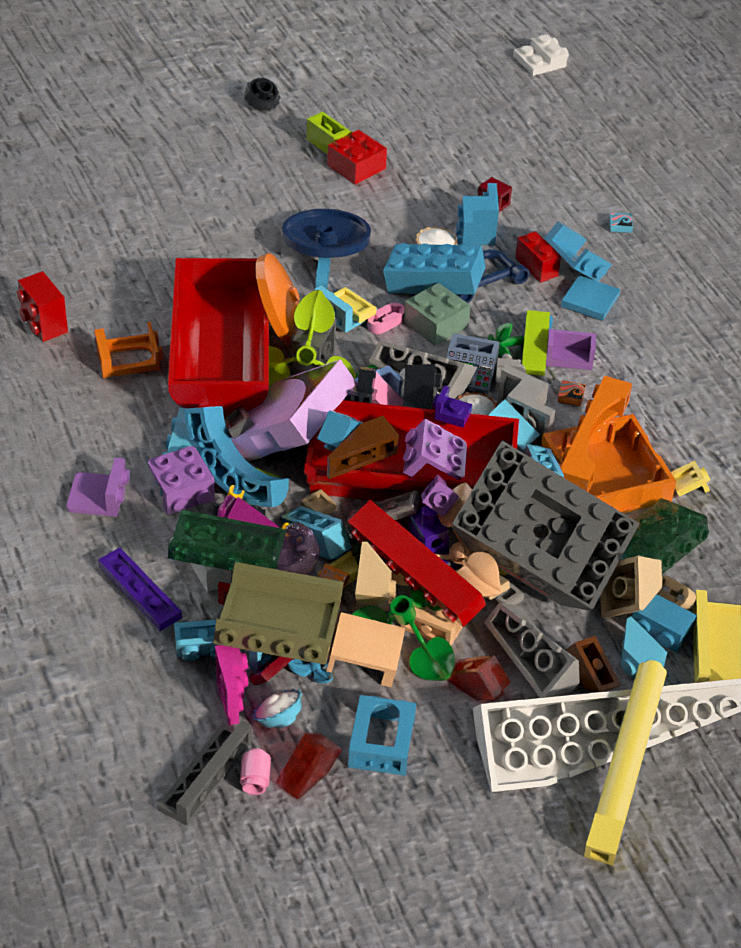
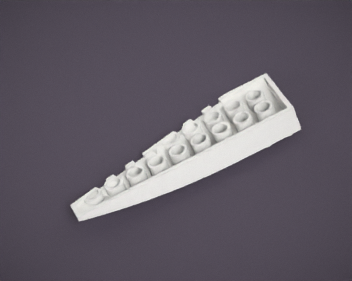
M741 679L663 686L646 748L741 712ZM632 689L486 703L474 707L473 715L476 738L490 791L498 792L549 786L557 783L558 779L570 778L611 762Z

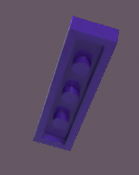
M121 548L98 559L100 569L159 631L182 619V611Z

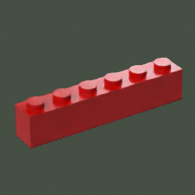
M369 500L348 520L352 529L351 536L359 544L368 542L378 556L387 561L386 565L395 575L401 573L405 577L404 581L414 591L417 589L424 593L423 598L433 607L438 605L442 609L441 612L444 617L451 623L456 621L464 627L486 605L479 590L373 501Z

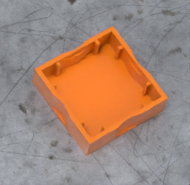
M630 414L612 418L604 423L595 432L588 444L591 462L597 463L594 480L588 493L621 513L672 502L676 480L661 456L652 448L647 434L635 415ZM575 426L543 433L541 447L551 449L557 462L563 464L562 457L565 448L571 447L570 440L573 431H578L579 429Z

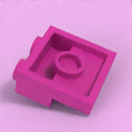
M218 645L215 646L216 682L229 726L239 724V712L244 710L242 699H244V687H248L246 673L248 662L246 653H240L239 648Z

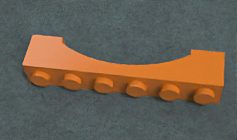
M604 375L601 383L596 384L594 387L593 400L589 399L585 408L586 415H581L577 427L579 430L573 431L570 440L571 447L565 448L562 457L563 464L558 463L564 474L563 478L589 492L593 483L597 464L591 462L588 444L595 432L604 423L616 416L623 417L630 400L632 383Z

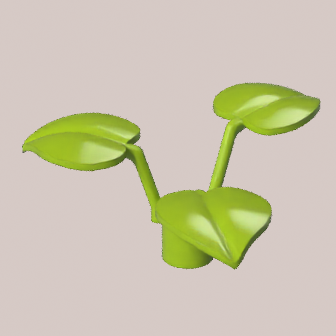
M315 290L307 294L296 307L294 313L296 326L301 330H309L306 345L299 348L296 357L284 360V354L279 348L269 346V386H272L276 381L289 377L290 370L286 365L287 363L298 361L305 366L312 363L318 366L325 365L316 359L317 352L311 346L313 331L318 333L325 332L332 327L335 320L333 306L321 290ZM332 356L328 359L326 364L341 360L352 377L356 379L355 371L348 360L341 356Z

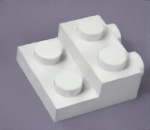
M547 34L531 38L530 46L514 49L513 57L534 76L566 67L568 50L565 47L561 48L558 45L557 39L551 38Z

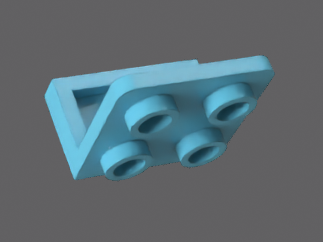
M216 620L174 623L177 658L182 657L183 661L198 660L199 656L210 655V658L215 659V646H218V644H213Z

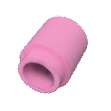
M250 749L242 755L240 784L243 791L247 794H263L266 791V787L269 786L271 757L262 749Z

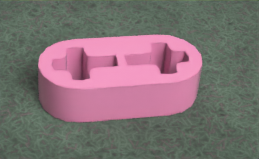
M390 303L376 310V314L367 319V329L371 333L381 334L404 322L405 307L400 303Z

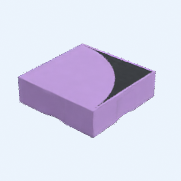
M341 360L276 381L269 388L264 402L248 412L254 425L235 439L229 434L231 440L247 462L265 457L274 452L285 451L308 444L324 424L329 410L333 411L357 382Z

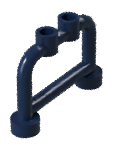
M494 249L484 250V260L488 258L497 259L506 268L481 277L478 288L509 276L515 283L523 284L529 278L530 271L522 264L516 265L501 251ZM455 294L467 303L474 296L473 294Z

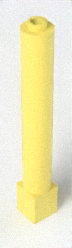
M648 660L640 663L638 666L598 808L586 843L584 857L612 866L615 861L667 674L662 664L657 661Z

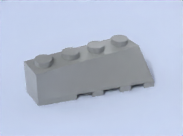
M499 602L484 623L540 698L570 695L580 683L579 660L543 634L520 605Z

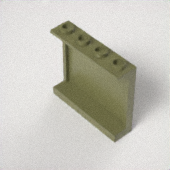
M235 562L232 583L221 617L216 620L213 644L326 665L341 603L344 582Z

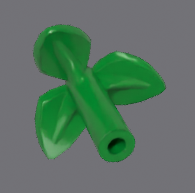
M506 323L498 327L495 333L496 337L493 334L488 335V340L500 342L498 358H501L504 354H510L506 347L524 345V335L509 337L513 327L512 323Z

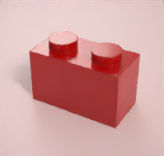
M534 231L517 237L515 259L524 265L531 275L540 283L559 276L561 255L541 235Z

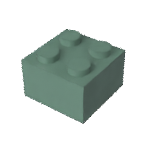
M439 282L405 301L404 323L435 346L451 337L453 333L456 334L469 325L470 305Z

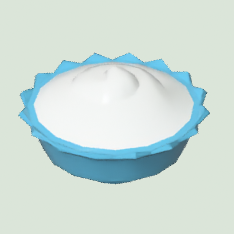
M293 688L291 691L285 690L282 693L272 694L263 703H260L258 708L253 710L254 714L251 716L253 720H257L264 727L284 728L293 723L296 715L300 712L302 708V693H300V690L296 691Z

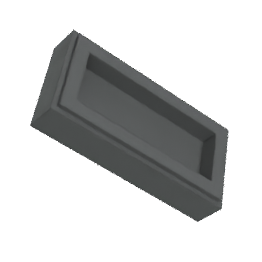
M240 406L224 418L226 427L234 439L254 425V422L243 406Z

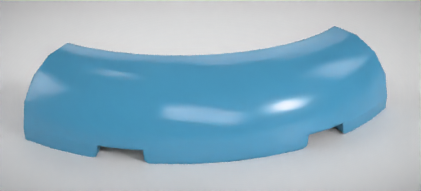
M222 406L184 409L188 436L190 440H194L198 453L214 477V481L228 493L230 486L234 485V494H241L242 490H244L242 499L249 504L261 507H276L284 501L289 489V478H277L264 474L243 458L228 433Z

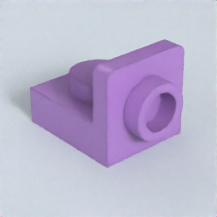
M439 475L433 478L421 494L422 502L441 516H445L459 498L458 494L447 487L446 481Z

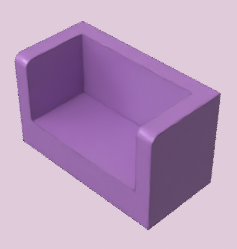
M549 329L546 366L592 370L596 350V334Z

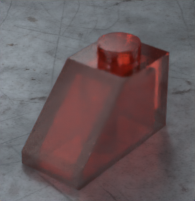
M495 655L460 659L455 663L451 676L446 679V681L476 701L497 700L504 694L503 690L511 683Z
M304 733L275 783L294 798H302L329 773L342 749L321 733Z

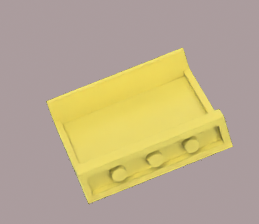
M696 590V602L692 607V613L697 615L693 630L694 683L741 679V605L707 602V591Z

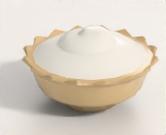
M427 227L416 234L417 238L415 240L417 244L458 245L456 234L452 233L450 229L446 230L444 227Z

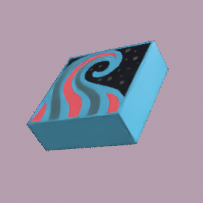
M610 212V232L632 233V213Z

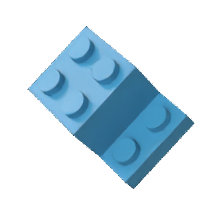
M488 183L487 192H483V196L462 197V205L458 204L457 208L459 220L456 222V235H460L457 236L458 245H495L499 214L497 183Z

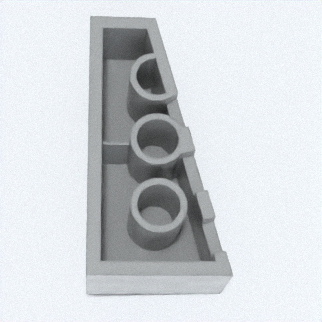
M381 340L369 362L379 368L389 365L398 374L405 369V365L435 364L437 373L442 375V388H438V392L441 393L443 387L448 386L450 387L449 397L453 399L463 395L477 367Z

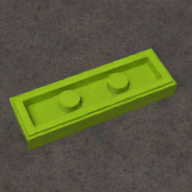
M527 310L522 364L526 369V374L545 376L550 312Z

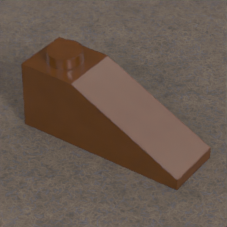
M384 416L360 424L327 457V477L331 479L397 454L399 434Z

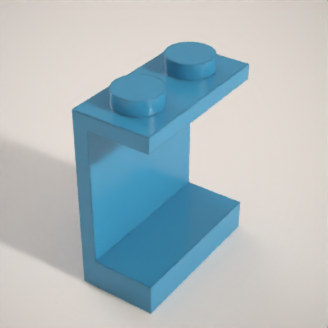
M559 221L544 238L574 269L595 281H599L612 266L610 262L588 249H585L578 256L576 253L587 239Z

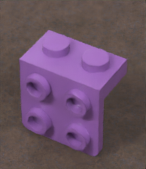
M424 419L415 429H411L407 433L405 438L406 451L403 456V473L413 477L428 463L457 480H461L465 476L467 444L462 438L453 435L427 419Z
M194 446L182 448L148 461V467L163 491V508L167 515L181 512L215 499L214 477Z
M114 458L110 475L77 473L67 501V511L71 513L117 517L120 504L124 502L125 485H128L130 470L126 469L125 458Z

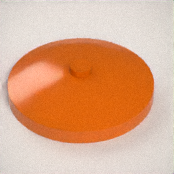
M267 253L259 256L256 260L258 289L264 309L275 333L285 345L289 346L292 335L298 332L294 313L299 304L300 297L282 264L273 254Z

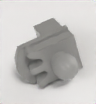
M504 354L501 358L497 359L495 391H499L501 370L506 364L526 373V369L521 364L520 359L514 360L510 354Z

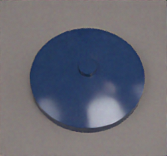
M311 209L296 213L287 218L283 223L282 238L288 247L299 253L314 257L336 258L353 255L365 249L371 240V228L363 218L347 211Z

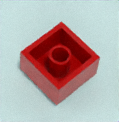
M361 130L354 131L328 144L327 166L354 185L386 169L387 148Z
M44 271L17 280L19 290L16 291V294L21 303L19 314L24 322L27 321L34 335L37 334L42 342L68 333L65 297Z

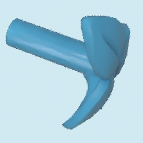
M298 659L288 663L289 668L299 676L305 677L311 672L314 673L313 681L316 683L324 684L333 680L332 673L322 669V667L328 666L329 660H327L326 665L314 662L308 663Z

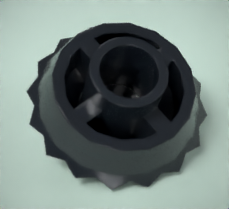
M256 78L251 82H247V85L244 86V91L242 92L244 100L248 101V105L253 106L254 109H260L262 112L265 110L271 111V109H276L277 105L280 104L279 100L281 97L278 88L271 80Z

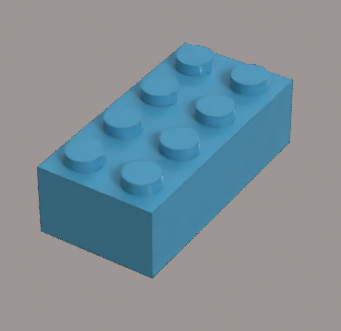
M401 243L395 244L383 273L388 293H421L439 282L454 294L475 295L486 266L482 245Z

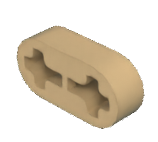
M662 575V588L657 594L689 611L696 602L695 593L680 582ZM668 587L670 589L668 592H665L663 588ZM679 594L684 596L683 600L677 599Z

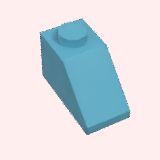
M632 617L627 618L623 635L620 666L628 676L635 680L638 666L642 662L654 660L661 663L664 668L667 651Z

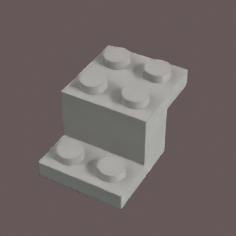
M506 364L501 370L497 405L506 400L540 434L530 445L541 447L543 433L552 432L555 410L546 406L549 384Z

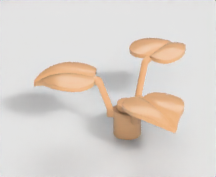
M462 483L452 489L458 494V500L445 516L438 514V518L444 526L451 527L470 495L472 488L467 483ZM454 531L459 542L451 546L448 555H436L440 559L452 560L462 565L463 567L457 573L479 590L483 597L501 594L499 569L495 559L485 552L474 553L470 551ZM392 572V580H395L399 585L408 586L404 581L405 577L401 573L395 575Z

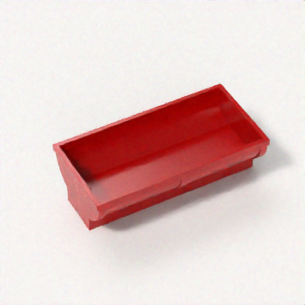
M176 258L168 390L172 399L182 408L222 406L225 418L240 406H243L248 412L262 404L266 399L269 390V319L257 284V258Z
M343 400L333 410L334 412L348 415L361 422H367L384 416L399 434L398 453L329 479L327 477V457L333 451L324 448L325 442L317 439L321 431L320 428L310 440L304 474H307L310 494L321 489L328 496L383 501L414 490H418L421 495L436 475L443 478L450 489H454L462 483H467L473 490L502 441L517 449L519 419L470 414L463 428L436 420L435 410ZM424 419H427L453 435L462 438L467 444L465 476L461 480H457L428 463L413 477L403 473V456L406 451L405 438L407 433L411 429H415ZM421 498L419 505L426 506V504L422 502Z

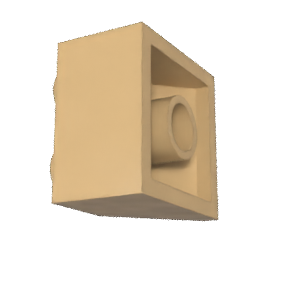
M362 542L355 593L356 607L360 609L368 605H375L382 608L385 612H389V605L396 597V581L392 580L391 570L369 543Z
M642 556L619 560L601 593V618L644 610L662 588L661 560Z

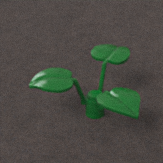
M419 589L416 591L411 590V598L404 595L395 597L390 604L389 619L386 612L375 605L362 607L352 614L392 625L394 619L401 625H410L422 646L416 648L411 653L409 660L410 668L417 677L428 681H445L453 673L455 654L450 643L441 637H434L426 644L414 623L416 618L415 608L424 610L428 606L432 611L442 610L438 605L435 607L431 606L423 598L424 593Z

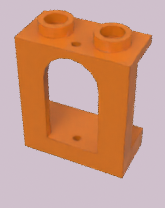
M151 321L147 322L148 334L106 339L104 328L94 329L96 350L103 378L160 370L159 360H163V351L161 346H157L159 344L157 330L153 331ZM145 349L152 354L150 359L143 362L116 366L111 364L110 353Z

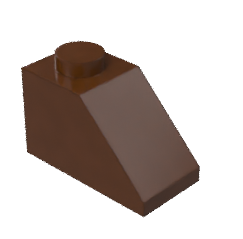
M596 636L575 642L566 649L569 654L579 660L580 683L578 685L593 693L606 692L621 686Z

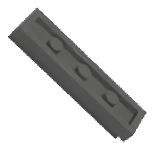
M241 720L234 729L222 723L157 805L158 811L188 826L252 743L251 725ZM223 735L229 736L220 747L219 740ZM212 757L204 768L203 761L205 758ZM197 777L190 787L187 788L186 782L190 778ZM180 798L176 803L177 809L169 806L172 800Z

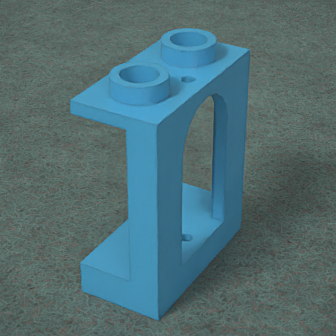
M360 695L349 747L348 767L406 776L417 703ZM370 717L399 721L394 747L366 743Z

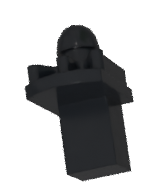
M367 367L359 369L357 386L350 390V400H358V402L372 403L375 400L378 389H374L377 369Z

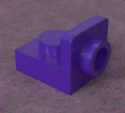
M444 386L441 393H437L433 400L432 407L436 409L435 419L464 428L472 412L473 404L450 398V387Z

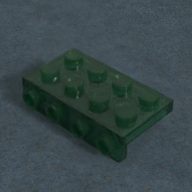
M660 499L635 519L640 524L620 560L635 556L661 560L662 574L707 539L709 535L707 516L669 500Z
M181 509L173 537L170 538L168 543V559L233 571L235 562L277 570L286 529Z

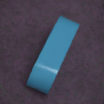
M319 257L316 288L322 285L328 290L331 258Z

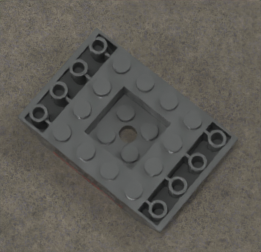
M502 441L451 527L470 551L490 554L495 559L498 568L559 605L592 611L640 523ZM535 527L542 528L546 533V538L540 539L536 537L533 529Z

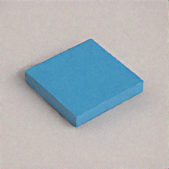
M579 275L562 299L561 307L603 321L618 299L621 289Z

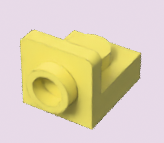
M695 460L671 472L676 480L675 489L679 497L701 486L705 493L710 491L706 482L711 480L705 468L699 469Z

